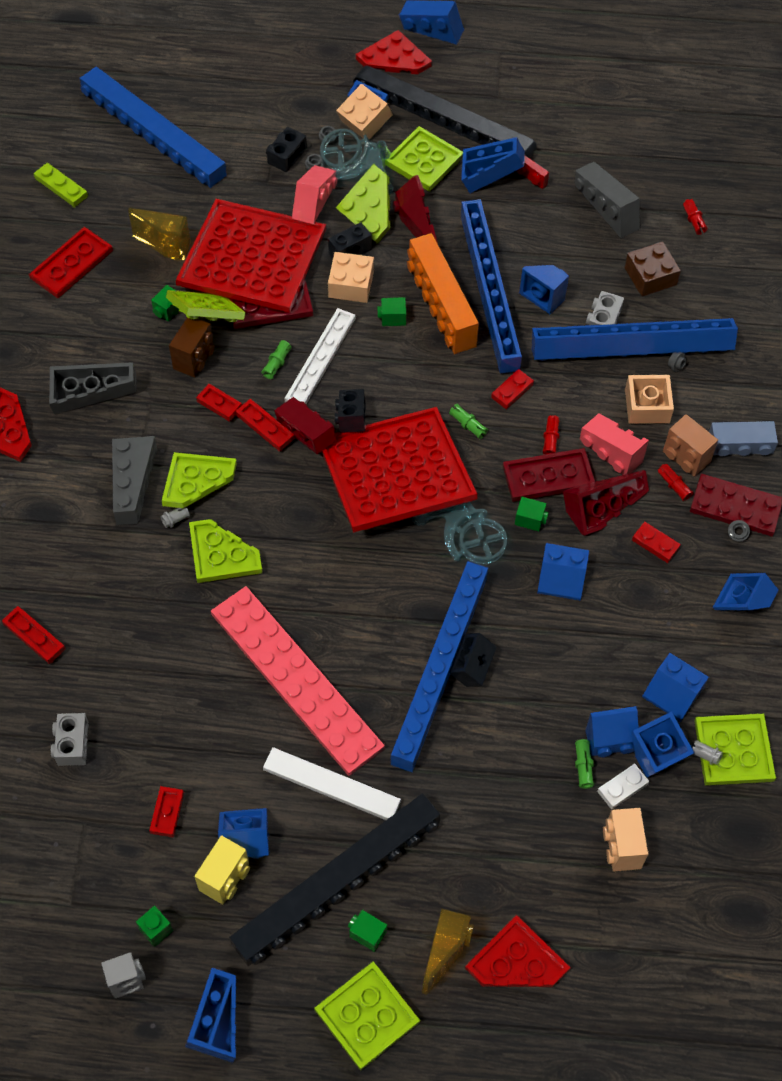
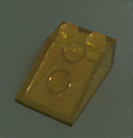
M129 208L128 213L132 233L135 238L165 257L185 260L190 245L187 217Z
M441 909L423 980V994L427 995L460 957L464 946L469 947L474 925L469 924L471 916Z

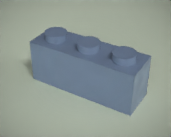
M774 421L712 423L709 433L718 439L713 455H768L774 453L778 443Z

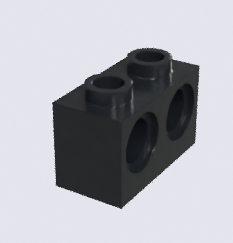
M287 126L283 132L278 134L277 139L267 147V163L287 172L307 149L306 135Z
M364 389L339 390V399H335L336 411H338L335 412V424H339L340 433L364 432L366 420Z

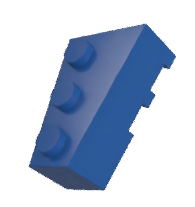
M406 1L399 14L405 30L453 44L458 43L464 31L455 1Z
M515 137L463 149L461 180L469 193L524 167L525 151L518 138Z
M215 968L211 969L185 1047L232 1063L236 1058V975Z

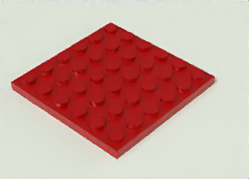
M215 199L176 278V285L290 313L326 231V224L318 222L310 224L292 219V216Z
M437 407L365 425L364 432L334 433L336 441L321 451L353 533L477 500V492Z

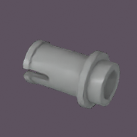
M186 507L177 508L169 513L164 512L161 516V521L166 528H171L173 524L189 518L190 514Z
M696 740L694 743L695 747H692L694 751L692 755L709 761L710 765H718L723 752L719 751L717 747L714 749Z

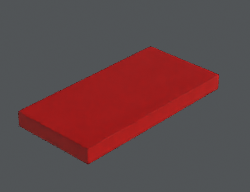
M83 227L29 273L30 279L59 298L113 251V247L89 229Z

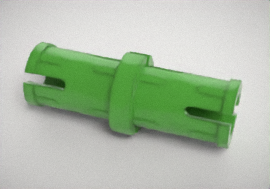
M284 340L280 341L275 352L270 354L269 361L261 372L264 374V377L273 379L278 368L283 366L284 359L292 348L290 343Z
M459 404L454 405L456 409L453 407L450 409L449 414L458 420L464 429H468L476 435L478 439L483 438L481 434L484 436L487 434L488 429L479 423L473 414H469L461 408Z
M581 739L575 742L577 754L575 767L578 769L579 787L591 788L594 786L592 775L594 761L591 759L590 741Z

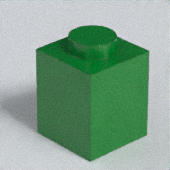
M166 285L151 302L153 313L157 317L169 322L179 312V308L173 306L172 302L166 298L167 290L176 291Z
M405 297L381 298V306H377L378 318H382V326H406Z
M521 497L514 525L540 531L541 524H546L549 512H545L546 503Z
M155 905L136 921L139 930L154 948L173 932L170 922Z
M364 910L361 911L359 916L355 914L348 925L350 937L375 952L387 933V924Z

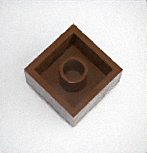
M664 242L629 252L624 267L642 297L676 286L681 272Z
M186 318L169 344L174 370L194 378L199 371L203 370L206 359L213 354L215 348L210 323L200 319Z

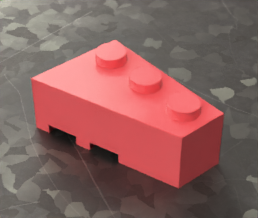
M314 165L297 181L292 219L310 224L315 223L332 190L336 188V170Z
M598 413L582 427L580 440L586 447H590L595 451L599 458L606 460L612 465L616 472L623 475L633 472L643 463L649 440L646 438L638 439L633 436V431L628 429L625 432L618 428V423Z

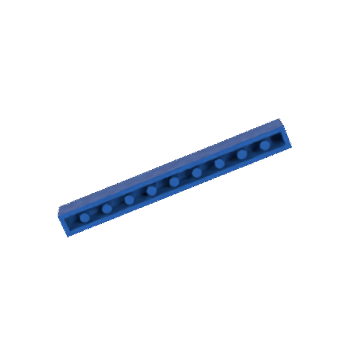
M94 67L80 78L81 91L85 96H89L97 105L104 107L110 115L116 116L122 124L128 125L136 134L145 138L149 144L157 147L162 154H166L174 163L182 166L187 173L194 175L199 182L211 188L227 176L226 165L223 160L98 67Z
M481 199L464 201L461 205V221L499 372H514L520 369L522 356Z
M733 318L532 328V353L534 360L544 361L558 358L564 360L578 357L584 359L598 356L604 358L618 355L624 357L638 354L735 350L738 328Z
M467 561L391 753L392 766L409 772L414 770L450 677L449 671L462 638L467 633L487 581V567Z

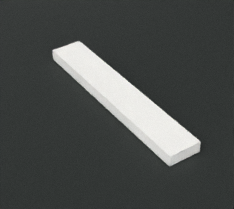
M337 308L287 393L285 402L294 397L298 401H303L307 404L356 319L355 314Z
M272 748L263 766V770L384 820H387L396 813L401 799L276 748Z

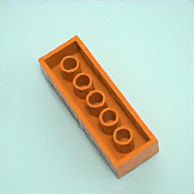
M430 233L411 239L409 249H407L409 256L407 267L410 273L413 272L416 286L421 288L422 297L425 302H428L432 317H436L438 329L444 333L447 347H451L454 354L475 348L477 346L479 323L434 236Z

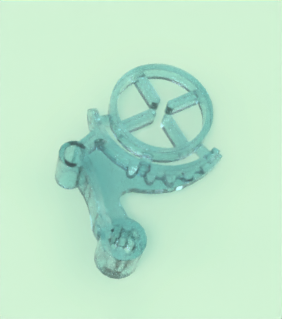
M337 129L330 132L323 139L320 153L326 165L336 170L335 177L337 179L355 178L365 173L373 164L387 174L385 159L390 157L391 152L386 142L382 140L377 143L369 142L367 134L363 135L364 139L359 140L353 131ZM344 134L354 137L357 140V144L344 146ZM338 135L339 146L345 152L356 151L353 158L346 163H343L344 154L341 150L339 151L337 147L326 148L329 141ZM365 143L364 152H363V154H362V156H361V153H362V144ZM338 153V164L329 162L325 154ZM390 179L388 185V195H390L393 192V185Z
M470 502L411 517L412 522L419 526L427 524L430 519L444 517L446 520L444 527L445 545L456 561L461 560V556L465 555L469 560L476 563H492L498 560L506 550L507 535L504 528L496 521L484 518L488 515L487 510L475 509ZM472 520L468 522L463 528L460 527L463 523ZM480 525L491 526L499 532L487 536L486 542H483V550L486 557L476 556L467 550L468 548L480 545V540L484 537ZM475 526L479 539L463 543L464 534ZM456 532L460 533L459 545L461 550L459 552L454 544ZM503 539V546L500 551L492 555L487 543Z

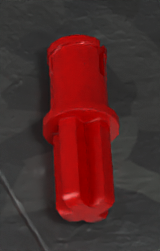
M686 199L683 207L688 215L687 219L692 223L696 234L701 235L700 227L704 233L708 230L702 218V212L698 210L693 199Z
M550 415L547 419L546 432L543 433L545 438L544 455L556 453L557 440L560 437L558 433L559 417L556 415Z
M668 464L660 466L658 473L669 484V489H673L682 501L688 500L693 495V491L682 481V476H678Z

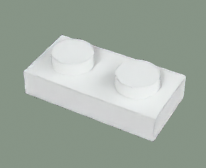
M633 764L599 787L597 792L612 810L647 786L649 780L637 765Z

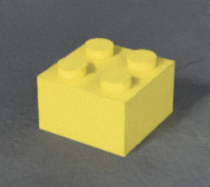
M221 835L194 876L199 891L224 905L227 899L231 900L237 890L236 884L240 879L243 880L250 869L246 849Z

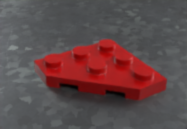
M399 30L356 54V60L363 67L367 65L372 68L385 69V72L400 73V70L411 71V74L418 75L432 67V60Z
M0 388V453L21 462L32 447L17 394Z
M516 915L465 966V969L482 986L553 987L570 970V966Z

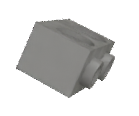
M601 291L599 298L595 297L592 309L594 311L593 313L589 312L586 324H616L622 310L624 297Z
M85 713L57 714V722H53L52 726L55 744L51 745V757L55 758L58 766L86 765L89 722ZM75 726L72 731H65L67 727ZM66 748H74L70 753H63Z
M131 952L101 963L108 988L115 999L144 988L142 980H145L146 977L139 959L134 960Z

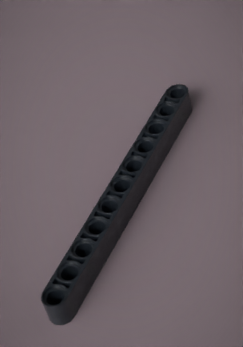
M364 66L353 79V83L358 80L388 94V103L481 145L517 137L525 151V156L529 159L537 149L536 142L527 136L370 66Z

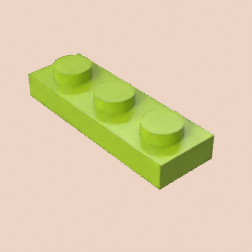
M46 163L33 173L36 180L74 208L88 197L85 189L49 163Z

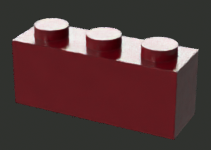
M292 397L274 410L277 421L291 431L296 439L314 453L319 454L336 441L333 424L322 419L318 412L310 410L303 401L300 402Z

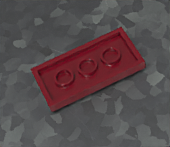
M306 280L303 281L290 313L228 298L245 311L244 320L236 319V322H233L234 329L313 316Z
M585 448L503 462V470L512 502L520 501L521 497L532 499L561 494L565 490L595 482Z
M701 474L690 512L728 524L736 520H742L748 524L751 531L773 537L782 506V497Z

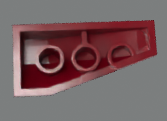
M415 175L396 191L393 208L395 212H398L400 220L416 238L432 233L437 242L433 224H430L428 206L425 207L424 189L419 175Z
M646 471L629 473L563 491L566 512L580 533L588 535L603 529L607 525L606 523L613 517L619 516L621 514L620 511L626 506L632 505L649 491Z

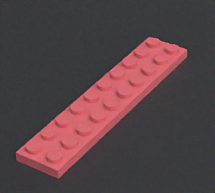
M247 586L211 610V615L348 776L352 775L385 749V745Z

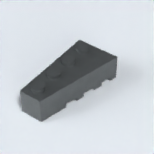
M595 162L575 170L574 182L576 187L620 238L640 229L639 197Z
M133 362L50 367L49 404L54 415L137 392L136 371Z
M155 436L112 439L113 513L117 525L137 524L139 522L144 495L149 484L150 472H152L154 457L158 450Z

